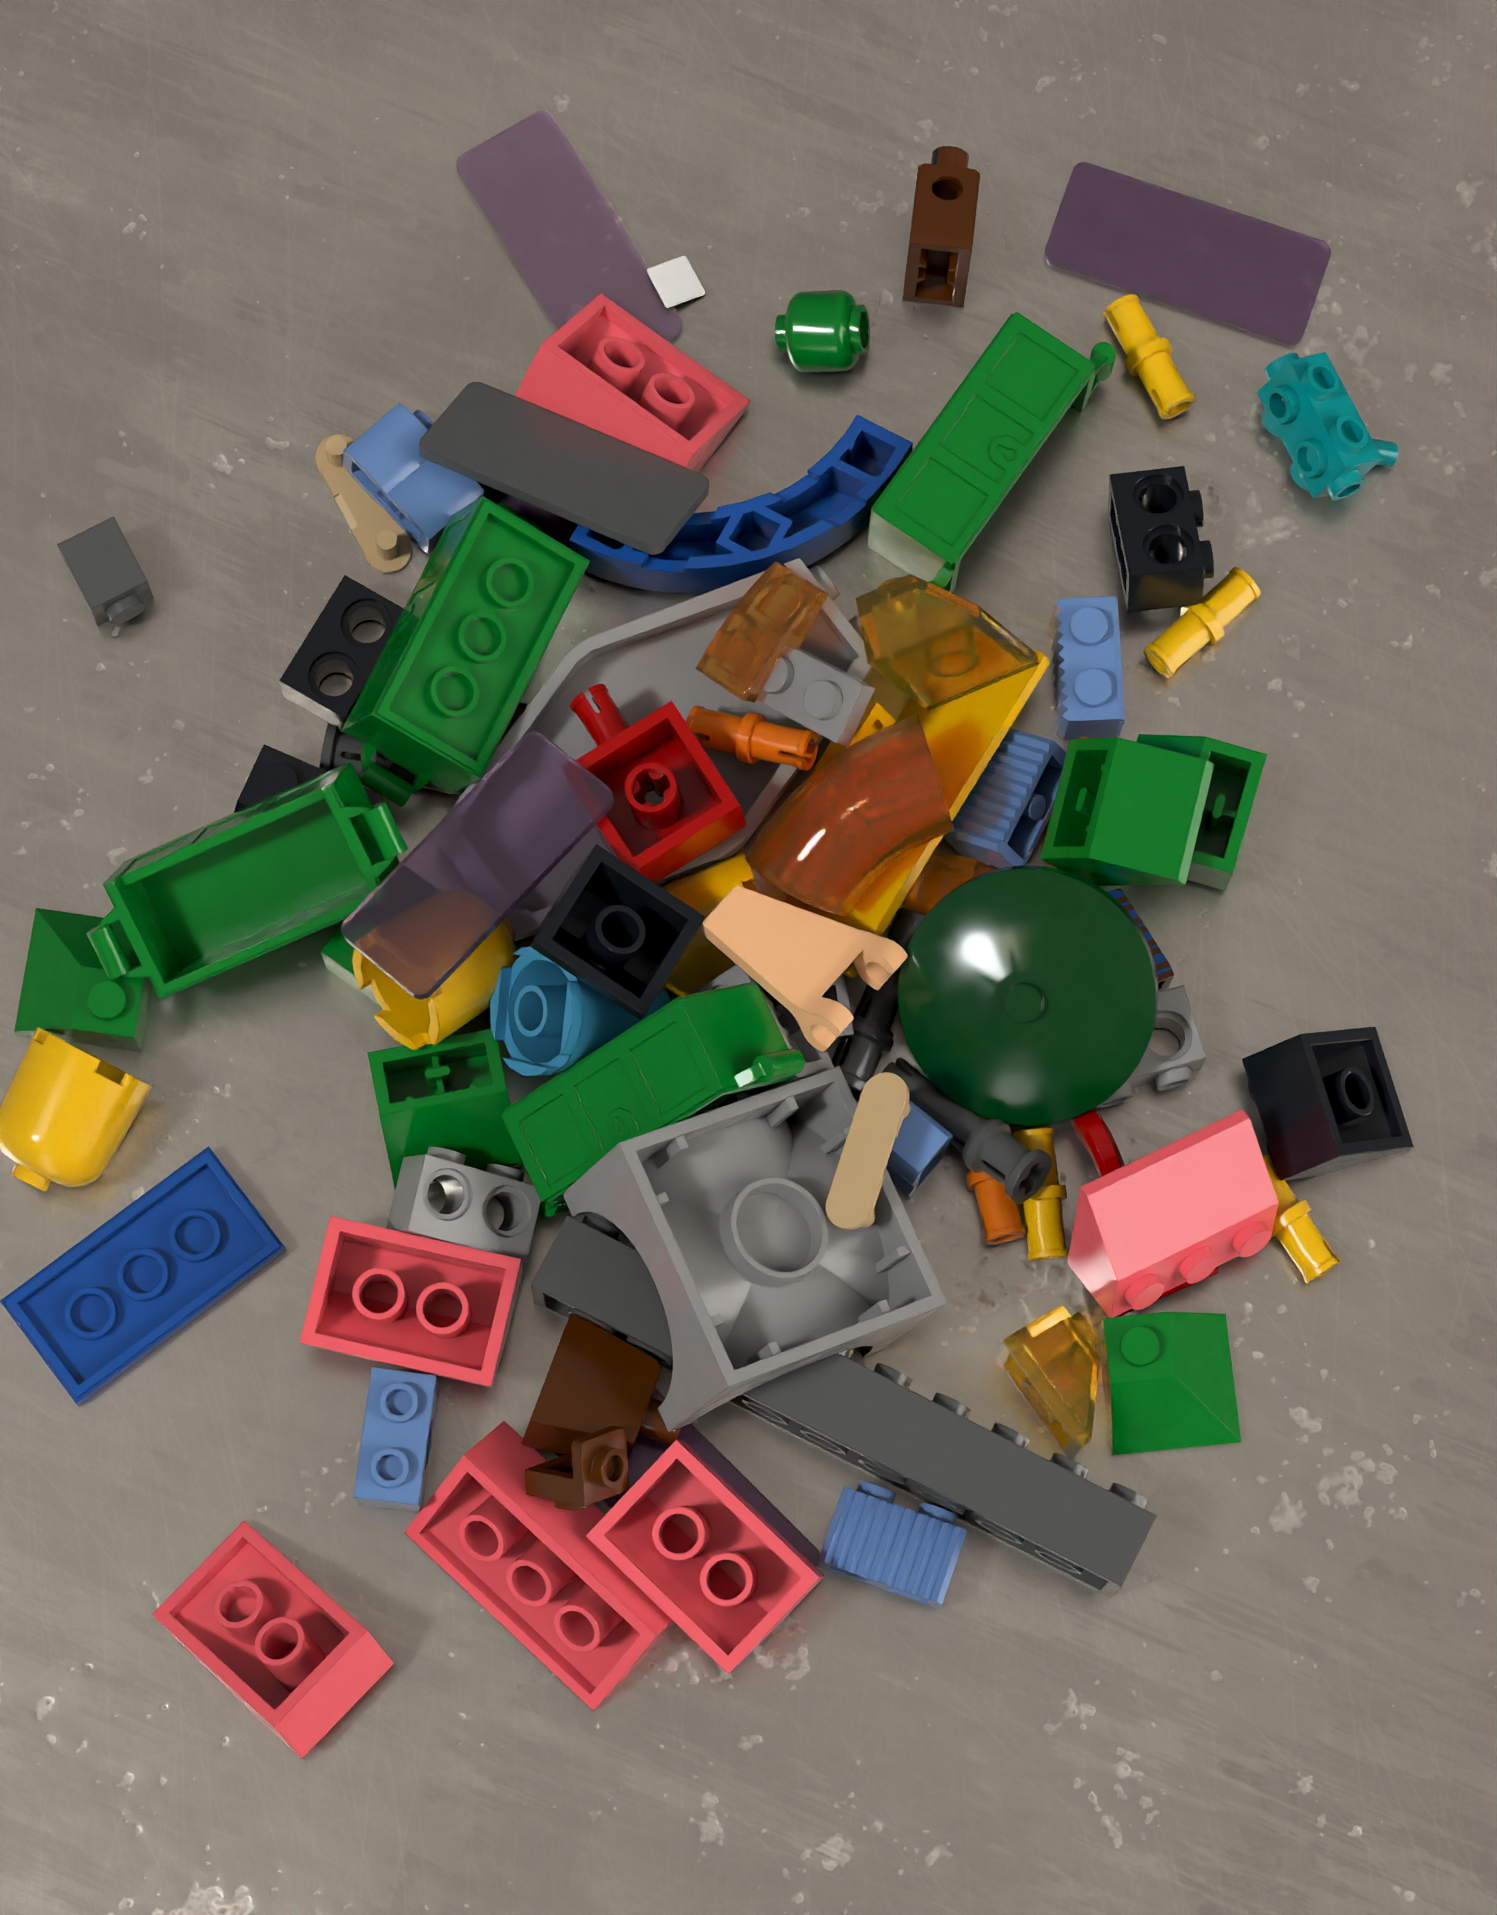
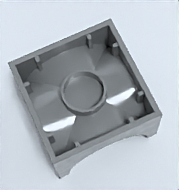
M840 1066L620 1142L563 1194L572 1217L592 1212L614 1223L635 1246L655 1282L666 1313L673 1354L670 1389L665 1400L658 1407L668 1432L692 1423L712 1409L763 1383L817 1360L856 1347L859 1348L862 1357L884 1350L948 1304L887 1169H885L884 1180L874 1207L875 1220L871 1226L844 1230L835 1226L826 1214V1200L857 1108V1103Z

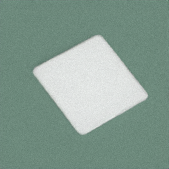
M681 256L647 269V273L666 308L705 295V290L686 256Z

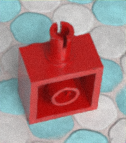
M603 683L588 688L593 696V702L600 711L599 713L595 712L583 692L570 703L571 710L578 716L597 747L561 770L570 792L612 855L654 883H657L746 827L739 802L672 700L631 726L609 695L608 689ZM651 791H655L660 798L664 797L665 800L654 806L652 803L646 802L644 796Z

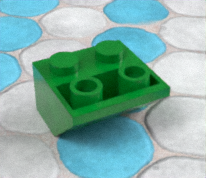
M1139 734L1136 742L1207 759L1215 764L1187 880L1226 890L1235 869L1267 754L1206 736Z
M1119 737L1070 739L1040 859L1057 869L1079 875L1098 886L1186 885L1215 764L1207 759Z
M491 1029L446 1037L436 1045L426 1044L418 1050H412L403 1045L367 1052L395 1190L403 1157L427 1154L428 1147H440L466 1155L465 1166L486 1171L487 1164H498L512 1168L522 1166L520 1155L501 1117L504 1109L510 1106L498 1040H494ZM434 1179V1180L431 1182V1184H432V1183H438L439 1181H437L436 1179Z

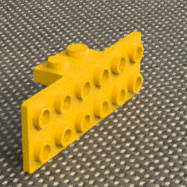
M957 625L951 631L897 720L877 701L870 699L849 747L831 741L794 800L826 834L783 902L856 929L882 936L1049 666L1050 660L1044 653ZM853 962L843 972L845 976L850 978L858 975Z

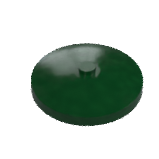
M1034 865L1010 866L979 874L963 882L940 899L924 917L907 946L906 953L908 957L901 965L898 983V1006L901 1025L907 1044L923 1072L938 1089L960 1106L980 1116L1002 1120L1009 1124L1042 1125L1060 1122L1076 1117L1098 1106L1113 1095L1132 1075L1148 1047L1155 1027L1159 999L1158 978L1150 947L1141 929L1128 911L1108 892L1079 875L1061 869Z

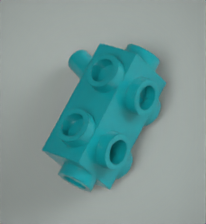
M1326 352L1302 358L1297 353H1289L1277 358L1264 369L1269 381L1257 391L1265 407L1262 412L1263 424L1271 434L1281 438L1293 460L1290 466L1292 479L1300 488L1309 491L1313 499L1330 495L1333 501L1346 498L1366 484L1363 476L1375 465L1391 467L1395 464L1398 457L1397 444L1371 438Z

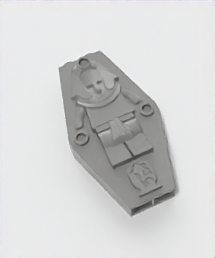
M800 558L591 636L565 655L498 745L482 778L466 788L431 835L436 845L474 895L485 901L492 909L501 913L509 921L514 932V942L537 934L542 921L571 875L596 844L609 852L570 792L561 770L597 747L578 716L570 708L572 700L581 692L584 693L595 712L599 713L600 711L593 702V696L588 688L596 684H605L609 695L630 726L672 700L685 722L692 707L698 705L705 707V709L743 717L748 712H755L765 715L767 722L804 730L809 729L740 692L741 688L731 683L736 669L706 654L716 630L729 636H737L748 643L754 630L765 635L770 634L780 637L864 682L876 668L877 658L872 653V650L878 647L879 644L868 627L857 615L848 621L835 605L833 600L839 597L840 593L820 566L816 565L809 571ZM818 734L816 743L809 741L808 744L819 745L824 736ZM702 747L739 802L746 827L656 884L661 885L730 858L742 849L800 769L760 759L754 764H748L738 761L736 754ZM651 791L644 796L646 802H650L654 806L665 800L664 797L660 798L655 791Z

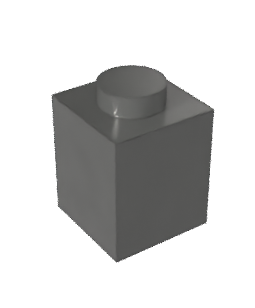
M114 516L57 544L64 563L97 626L109 620L111 624L126 622L140 614L145 609L144 603L154 598L149 583Z

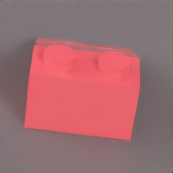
M245 1521L152 1614L170 1634L301 1759L394 1664L361 1624Z

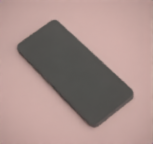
M472 382L466 385L419 442V453L421 457L651 555L659 554L665 550L709 493V480L702 474L482 382Z

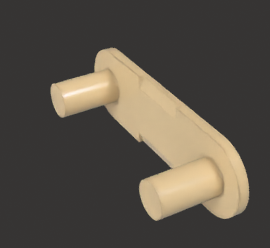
M333 434L326 437L316 449V465L368 563L376 571L385 574L401 571L408 565L412 557V545L408 535L396 524L388 512L361 488L343 466V450L355 440L344 434Z
M883 1072L876 1074L866 1082L861 1092L826 1200V1214L829 1220L838 1228L844 1230H854L859 1227L867 1228L875 1220L874 1207L884 1180L883 1175L895 1138L898 1137L903 1119L910 1112L909 1088L906 1082L894 1073Z

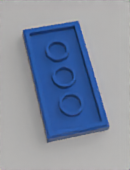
M208 1146L0 1300V1302L74 1402L79 1406L287 1250Z

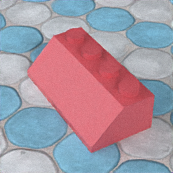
M503 1421L462 1456L404 1533L594 1711L664 1637L675 1622L586 1537L590 1530L605 1516L594 1504L583 1509L563 1510L554 1506V1500L526 1495L525 1469L547 1460L534 1448L522 1445L523 1438Z

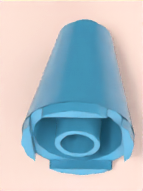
M531 946L521 947L513 953L520 956L512 967H502L500 969L496 988L490 1000L491 1030L494 1040L504 1041L511 1058L503 1059L509 1068L523 1076L544 1077L563 1072L671 1001L668 993L662 987L642 1020H639L531 948Z

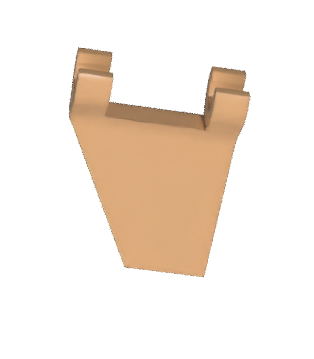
M738 885L731 890L698 928V931L788 1009L798 1022L806 1040L815 1049L823 1053L854 1019L851 1012L837 1001L822 997L839 976L853 962L862 980L873 989L879 990L908 957L905 950L893 940L856 929Z

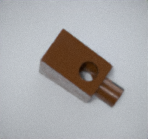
M953 146L938 147L932 152L931 164L924 163L918 166L902 300L964 307L973 246L980 172L968 168L969 155L961 148Z
M570 1313L521 1444L530 1448L565 1455L572 1453L571 1444L573 1440L610 1426L624 1428L626 1431L628 1459L637 1434L671 1446L677 1440L682 1427L668 1432L658 1410L663 1401L651 1397L662 1368L660 1362L583 1317Z

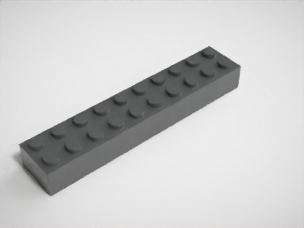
M589 1214L584 1216L582 1222L567 1215L531 1283L534 1303L567 1320L570 1313L583 1317L660 1362L664 1370L672 1373V1343L666 1313L655 1282L637 1250L621 1243L617 1239L620 1231L607 1222ZM853 1349L839 1352L797 1368L727 1401L927 1504L958 1515V1520L1109 1597H1112L1122 1587L1157 1515L1144 1509L1148 1499L1141 1494L1117 1483H1112L1110 1489L1106 1490L1088 1481L1085 1478L1089 1470L1082 1464L1059 1453H1053L1050 1460L1026 1449L1030 1440L1023 1434L1000 1423H994L990 1431L969 1420L968 1416L971 1410L955 1399L941 1393H936L931 1401L910 1390L909 1387L912 1379L898 1370L885 1364L877 1363L872 1371L851 1359L854 1352Z

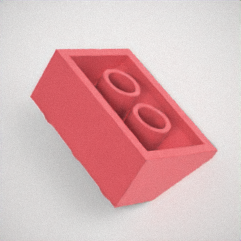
M602 293L540 345L515 397L697 473L701 471L750 403L748 398Z
M1243 1109L1080 1187L1067 1264L1110 1319L1132 1308L1134 1310L1147 1308L1157 1301L1162 1293L1185 1282L1189 1284L1197 1283L1209 1276L1217 1266L1238 1256L1250 1257L1263 1249L1271 1240L1279 1202L1252 1123Z
M330 1216L299 1343L492 1388L509 1333L524 1270L522 1260Z
M676 1440L586 1535L599 1550L728 1674L825 1577L812 1562L685 1440Z

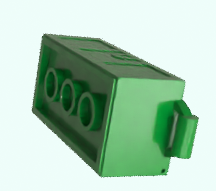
M1017 311L1015 314L1011 313L872 506L867 539L868 547L924 584L921 587L918 600V611L923 617L933 619L941 614L944 599L947 596L950 597L955 590L961 558L1069 407L1082 412L1099 381L1107 380L1110 377L1116 358V351L1111 344L1107 342L1097 343L1092 348L1090 358L1087 359Z
M482 496L451 515L341 730L362 742V770L358 776L362 785L381 794L382 797L399 807H403L411 794L419 791L428 782L451 794L480 780L590 561L543 533L544 527L503 502L497 505ZM374 753H379L416 775L413 783L410 784L371 761Z
M349 762L124 861L103 883L114 908L102 919L99 926L88 931L86 935L109 980L120 976L129 978L149 977L159 999H162L390 900L407 877L397 855L405 852L408 847L386 802L383 801L375 805L371 804L352 762ZM117 920L120 921L141 963L134 968L131 967L110 923Z
M749 982L677 997L504 1109L501 1117L541 1200L539 1212L544 1217H551L570 1212L563 1194L618 1143L709 1112L741 1091L790 1080L803 1070L804 1057L799 1050L788 1048L758 984Z

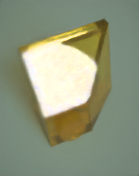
M912 574L886 580L877 589L855 598L867 663L928 711L1039 665L1037 653L979 605Z
M1061 1304L1004 1339L995 1358L1065 1455L1075 1460L1083 1454L1092 1440L1100 1356L1094 1347L1099 1345L1101 1341L1093 1327L1080 1312L1070 1316Z

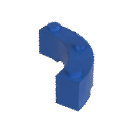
M856 415L845 434L824 457L807 470L806 476L775 494L769 492L743 502L719 506L716 511L693 513L665 550L659 554H647L579 524L569 539L570 549L590 561L586 572L630 587L667 593H708L798 558L802 560L805 566H808L849 541L870 522L872 506L912 452L913 442Z

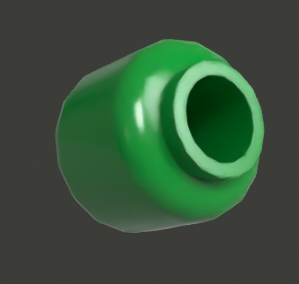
M844 290L796 293L789 301L786 314L778 315L776 318L775 340L779 352H788L793 367L800 372L848 371L857 363L859 355H866L870 344L868 311L864 305H857L854 297Z

